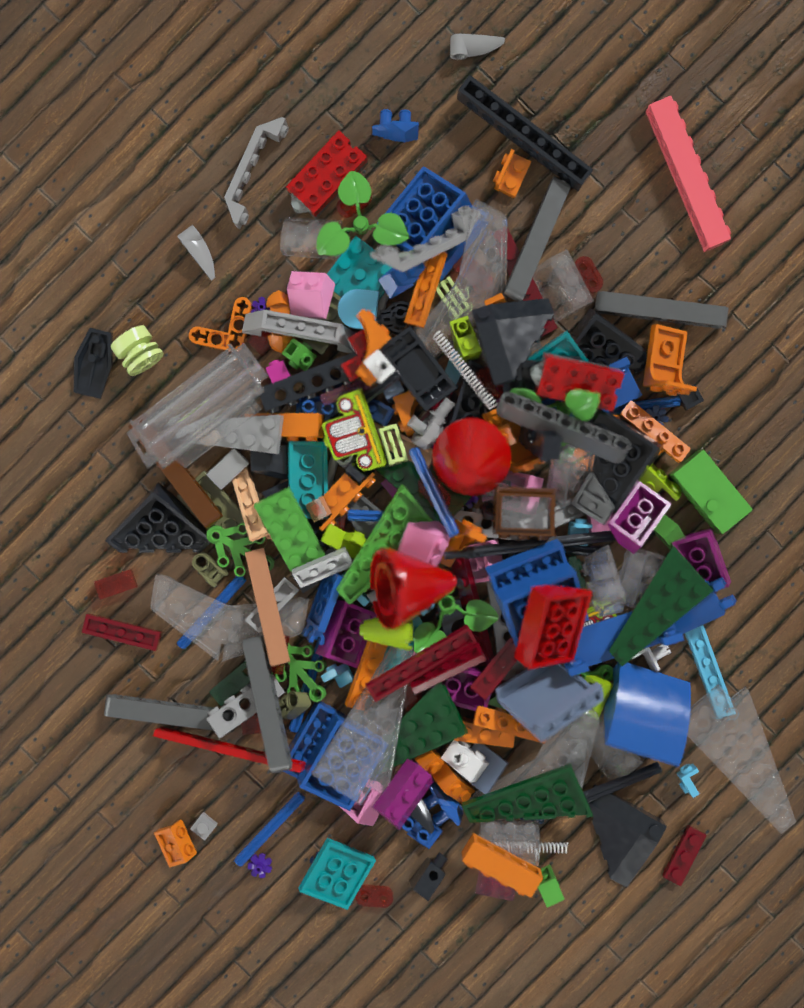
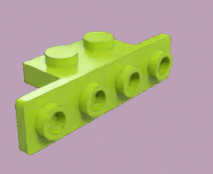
M653 463L640 479V482L656 493L663 488L676 501L681 496L680 487L675 482H671L667 478L666 473L662 469H658Z
M328 524L321 541L336 550L345 547L350 557L355 559L367 539L364 538V534L358 531H354V533L345 532L332 524Z

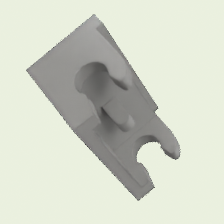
M233 448L206 475L222 490L249 462L237 448Z

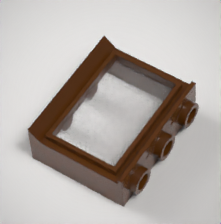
M495 487L493 534L498 535L499 539H510V535H518V539H530V536H537V540H549V536H555V495L557 489Z

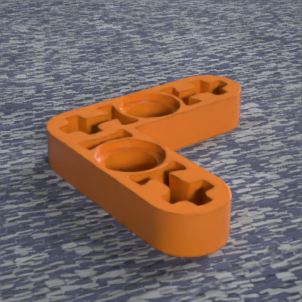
M239 297L235 300L228 333L203 327H193L189 331V339L196 345L233 353L241 352L245 346L247 334L242 333V329L236 330L234 323L237 320L244 321L245 319L242 316H236L237 313L241 314V308L238 307L239 304L241 305L245 302L248 308L243 310V315L245 316V314L251 313V302L245 297ZM198 331H200L201 335L207 336V332H209V335L207 337L208 343H205L206 339L199 338L198 341H196V338L193 337V335L197 334ZM232 332L242 334V337L238 335L237 338L240 346H236L235 349L231 345V341L234 342L236 338L234 334L232 335ZM214 335L221 336L222 341L220 344L214 345L212 343Z

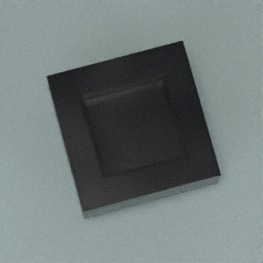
M698 388L697 391L690 392V395L677 394L685 410L704 401Z

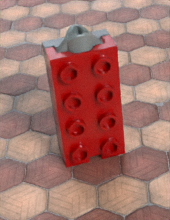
M340 130L286 186L288 194L291 195L292 207L296 213L309 212L317 219L339 196V185L346 175L351 171L360 173L368 165L367 156L357 146L352 148L350 140Z
M547 352L543 353L541 362L530 369V375L535 382L534 391L537 395L565 401L566 395L572 390L578 389L599 393L600 397L597 408L614 411L618 398L615 391L616 388L620 389L625 374L619 368Z

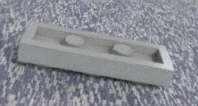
M344 547L292 569V575L300 588L349 568L353 560Z
M285 577L274 588L279 612L299 592ZM256 607L245 621L260 634L263 630L258 608Z

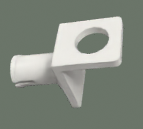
M376 350L364 361L366 367L376 377V383H381L395 371L394 367L380 350Z
M660 645L653 650H650L648 647L640 651L632 659L643 654L650 669L659 671L660 667L657 660L669 655L671 652L670 649L666 650L669 647Z

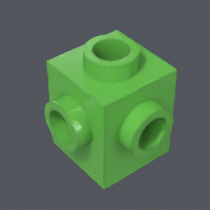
M292 338L281 353L290 360L288 362L290 366L296 370L301 368L304 371L313 364L317 357L311 352L313 348L305 342L301 344L294 338Z

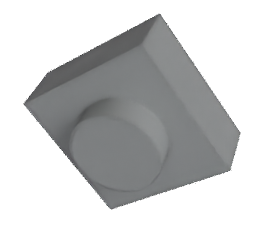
M203 812L190 829L203 840H206L218 823Z

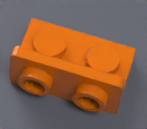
M511 149L509 154L505 153L501 162L504 166L501 172L497 171L493 182L496 183L495 190L515 198L532 161L514 154L515 150Z
M178 820L173 825L154 832L169 868L184 864L197 854L182 820Z

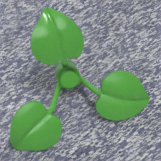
M351 171L341 181L338 194L344 204L349 206L356 204L358 217L353 221L354 227L341 229L337 222H329L324 225L317 237V252L319 255L337 256L346 252L350 244V238L345 233L346 231L364 235L375 227L373 237L376 242L388 246L405 242L409 239V234L402 219L394 213L383 214L379 217L378 224L369 225L367 218L361 215L359 203H367L370 200L371 187L364 176L358 172Z
M522 388L510 390L511 393L541 404L540 397L533 391ZM578 389L572 390L566 395L565 401L560 402L557 400L555 403L547 405V407L552 408L556 406L557 411L567 415L572 413L574 418L586 421L596 412L600 394ZM562 442L560 459L557 461L566 462L574 454L575 447Z
M453 590L439 600L441 612L438 626L435 627L433 623L426 622L416 628L413 637L414 652L419 653L446 637L445 633L439 630L444 614L449 615L458 610L466 615L464 623L474 632L488 629L498 621L499 616L491 605L482 600L469 601L466 606L467 611H464L459 605L455 604L454 598L450 596L454 592Z

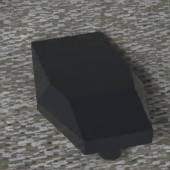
M89 328L74 357V393L98 399L102 398L113 366V351L111 349L113 333Z
M280 442L279 454L250 450L251 472L281 480L288 479V442Z

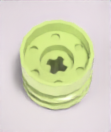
M144 325L126 331L111 344V349L118 359H125L122 365L127 368L130 376L150 369L164 355L156 342L149 343L152 340V335Z

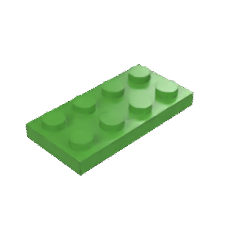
M290 487L254 503L258 515L290 572L294 568L325 556L324 549Z

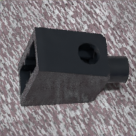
M440 852L434 860L427 857L409 880L412 889L427 901L430 900L446 875L443 866L448 858Z

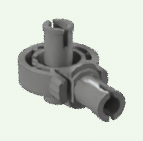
M445 397L435 411H430L431 414L423 422L415 415L411 417L407 425L415 430L411 440L412 443L423 450L432 447L438 435L443 431V425L446 423L444 418L455 404Z

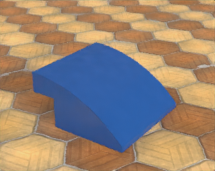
M423 166L386 213H394L404 222L409 239L396 246L403 252H409L414 249V246L425 244L432 237L441 236L447 230L453 229L454 224L451 214L457 212L460 207L469 206L473 209L477 208L471 204L464 191ZM477 209L479 215L468 239L445 251L448 255L440 281L443 280L490 222L487 215Z
M558 539L485 567L498 606L516 648L532 587L553 585L581 589L576 571L567 562L563 545ZM586 614L585 621H588L589 617L588 614Z
M617 663L613 668L614 685L604 705L605 745L679 767L686 745L690 722V682L631 663H626L624 666Z
M322 701L314 702L289 746L291 758L305 761V769L301 773L290 770L283 772L297 778L300 788L350 811L388 743L357 721Z

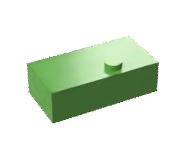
M705 450L696 451L668 474L716 534H724L753 510Z

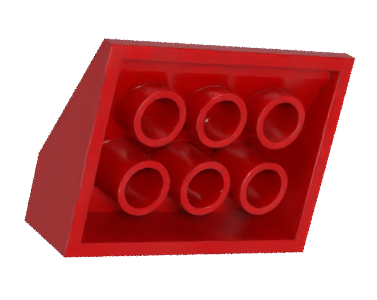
M553 585L532 587L514 658L528 669L567 663L574 660L592 591Z

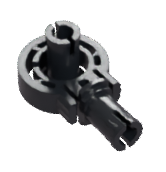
M405 301L392 303L386 310L380 311L381 315L376 317V322L379 326L384 325L389 332L395 335L400 334L407 328L404 320L410 303Z

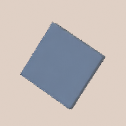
M474 743L471 749L474 752L479 751L485 755V760L489 764L477 782L470 783L482 793L487 794L491 791L509 763L485 744Z

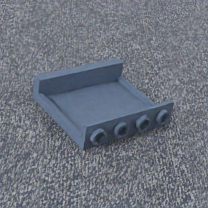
M564 663L534 669L527 668L495 689L498 703L541 742L604 700L603 689L598 682L591 685L578 674L570 677L566 672Z

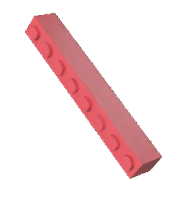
M668 96L650 104L645 112L703 251L706 252L728 242L731 239V231L724 223L721 208L716 204V195L710 189L708 176L701 168V159L698 154H695L693 140L690 136L688 137L685 121L680 118L678 113V104L676 101H673L672 96Z

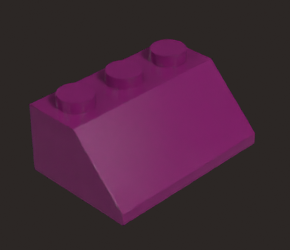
M639 481L612 517L608 526L617 542L632 554H635L664 516L671 503Z
M713 528L692 533L672 542V545L675 546L703 579L711 583L723 577L727 583L724 588L730 586L731 579Z
M337 599L325 633H323L325 642L323 645H318L316 654L358 668L367 640L360 636V624H363L364 620L376 618V613L354 604L349 605L346 601Z
M473 666L443 681L455 706L476 711L477 706L488 707L490 696L485 701L470 688L485 668Z
M407 759L372 808L400 830L434 782L432 776L419 764Z

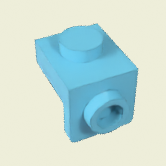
M575 518V521L569 522L568 535L589 533V528H592L593 524L588 523L587 519Z
M333 664L326 668L327 672L321 675L324 683L335 678L340 688L351 683L354 679L349 666L346 664L340 666Z
M686 764L676 774L681 780L679 785L685 794L689 793L694 798L699 795V792L690 777L698 773L699 770L694 764Z

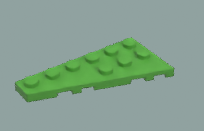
M401 485L336 588L349 605L370 587V568L374 553L382 548H391L397 551L408 523L432 521L404 485Z

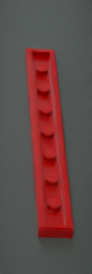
M163 726L154 730L153 737L268 765L266 752ZM291 758L292 769L290 771L301 773L305 769L306 762Z

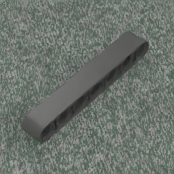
M555 176L550 181L503 291L504 296L514 301L523 300L571 184Z
M605 291L597 292L595 312L598 314L718 329L726 328L729 308L724 306Z
M505 392L502 395L496 409L497 414L504 419L534 431H556L563 436L562 442L614 463H621L631 448L630 441L622 436L511 392Z
M260 635L244 639L243 650L270 772L273 774L292 769V760L264 636Z
M111 694L106 695L104 716L213 730L206 718L209 716L208 712L215 707ZM227 709L223 712V719L225 721H230L233 718L231 710Z

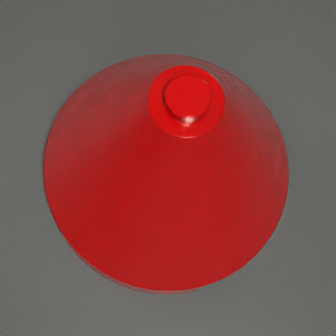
M463 418L452 422L438 435L432 451V463L437 477L447 488L458 494L477 496L494 490L495 487L504 481L511 465V448L507 438L491 422L480 418Z
M382 548L373 555L370 568V590H375L377 601L372 603L380 624L387 630L400 628L451 593L457 585L456 577L451 572L394 549Z

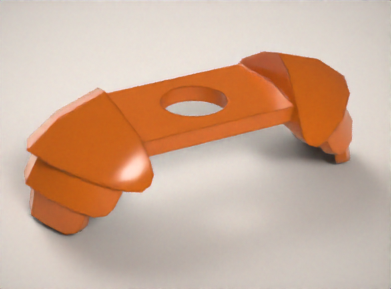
M280 290L273 292L267 298L266 308H270V311L290 314L288 295ZM272 333V335L268 336V341L274 351L282 353L292 338L295 339V337Z

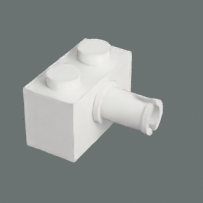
M453 740L441 759L469 782H477L489 764L485 760L486 756L479 751L474 752L470 748L471 744L468 742Z

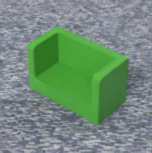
M551 865L541 868L543 879L538 889L546 907H550L563 901L564 896Z

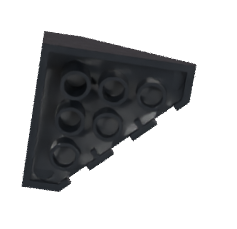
M549 298L490 304L472 310L474 324L495 387L513 382L518 376L516 371L521 364L524 365L531 355L530 348L533 343L539 342L545 332L543 327L546 322H551L554 312Z
M590 308L571 335L587 360L592 363L609 366L627 357L630 362L629 370H634V372L643 371L646 365L648 350Z
M470 359L467 360V365L464 369L468 366L469 369L463 374L470 369L472 370L466 377L473 372L474 374L468 380L473 376H476V378L470 383L474 382L477 378L479 380L474 385L481 382L475 389L484 385L478 392L486 388L480 395L486 391L488 393L483 398L491 394L485 401L491 397L493 399L487 404L497 400L498 396L493 385L489 386L485 375L488 374L486 368ZM460 375L456 384L457 389L453 391L450 401L455 406L444 418L446 423L443 425V430L452 422L463 418H480L484 420L482 414L496 409L497 406L488 409L483 400H480L481 397H478L476 391H473L471 385H468L464 376Z
M597 408L594 415L584 422L622 436L631 443V448L621 463H614L593 454L595 462L593 472L615 507L614 512H617L664 446L604 409Z
M159 482L140 500L105 540L120 553H127L128 549H139V553H154L155 549H166V553H181L182 549H193V553H201L210 544L207 539V531L181 502Z
M611 793L589 802L593 812V819L591 820L595 833L599 834L601 841L600 849L604 860H607L609 867L607 871L610 879L628 887L658 845L667 825L659 817Z

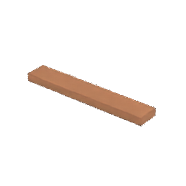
M261 548L245 552L270 666L288 663L290 658L265 550Z

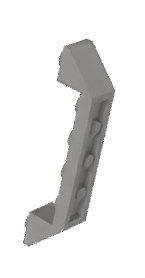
M283 117L255 128L224 196L233 222L238 229H241L242 225L247 223L249 214L246 207L236 203V201H240L242 197V188L244 184L249 182L252 166L255 167L258 162V153L260 149L265 147L266 137L279 143L282 137H286L289 127L286 119Z
M469 206L460 207L457 212L451 214L454 228L447 230L445 234L432 237L429 242L416 245L409 252L398 254L397 249L388 245H382L376 251L370 253L372 258L404 272L466 241L479 212L477 209L470 208Z
M269 310L245 314L242 329L244 334L261 337L262 331L336 344L338 345L337 351L355 352L348 338L356 333L342 324Z

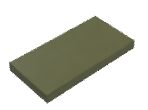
M203 471L196 480L223 515L212 526L219 525L226 529L244 522L240 507L223 489H219L206 475V471ZM180 494L176 496L196 517V515L192 512V510L189 508V506L186 504V502L183 500ZM244 525L239 526V530L244 532L246 531V527ZM214 532L213 536L217 539L220 537V534ZM236 533L227 537L237 540L245 538L248 534ZM223 544L224 548L230 552V547Z

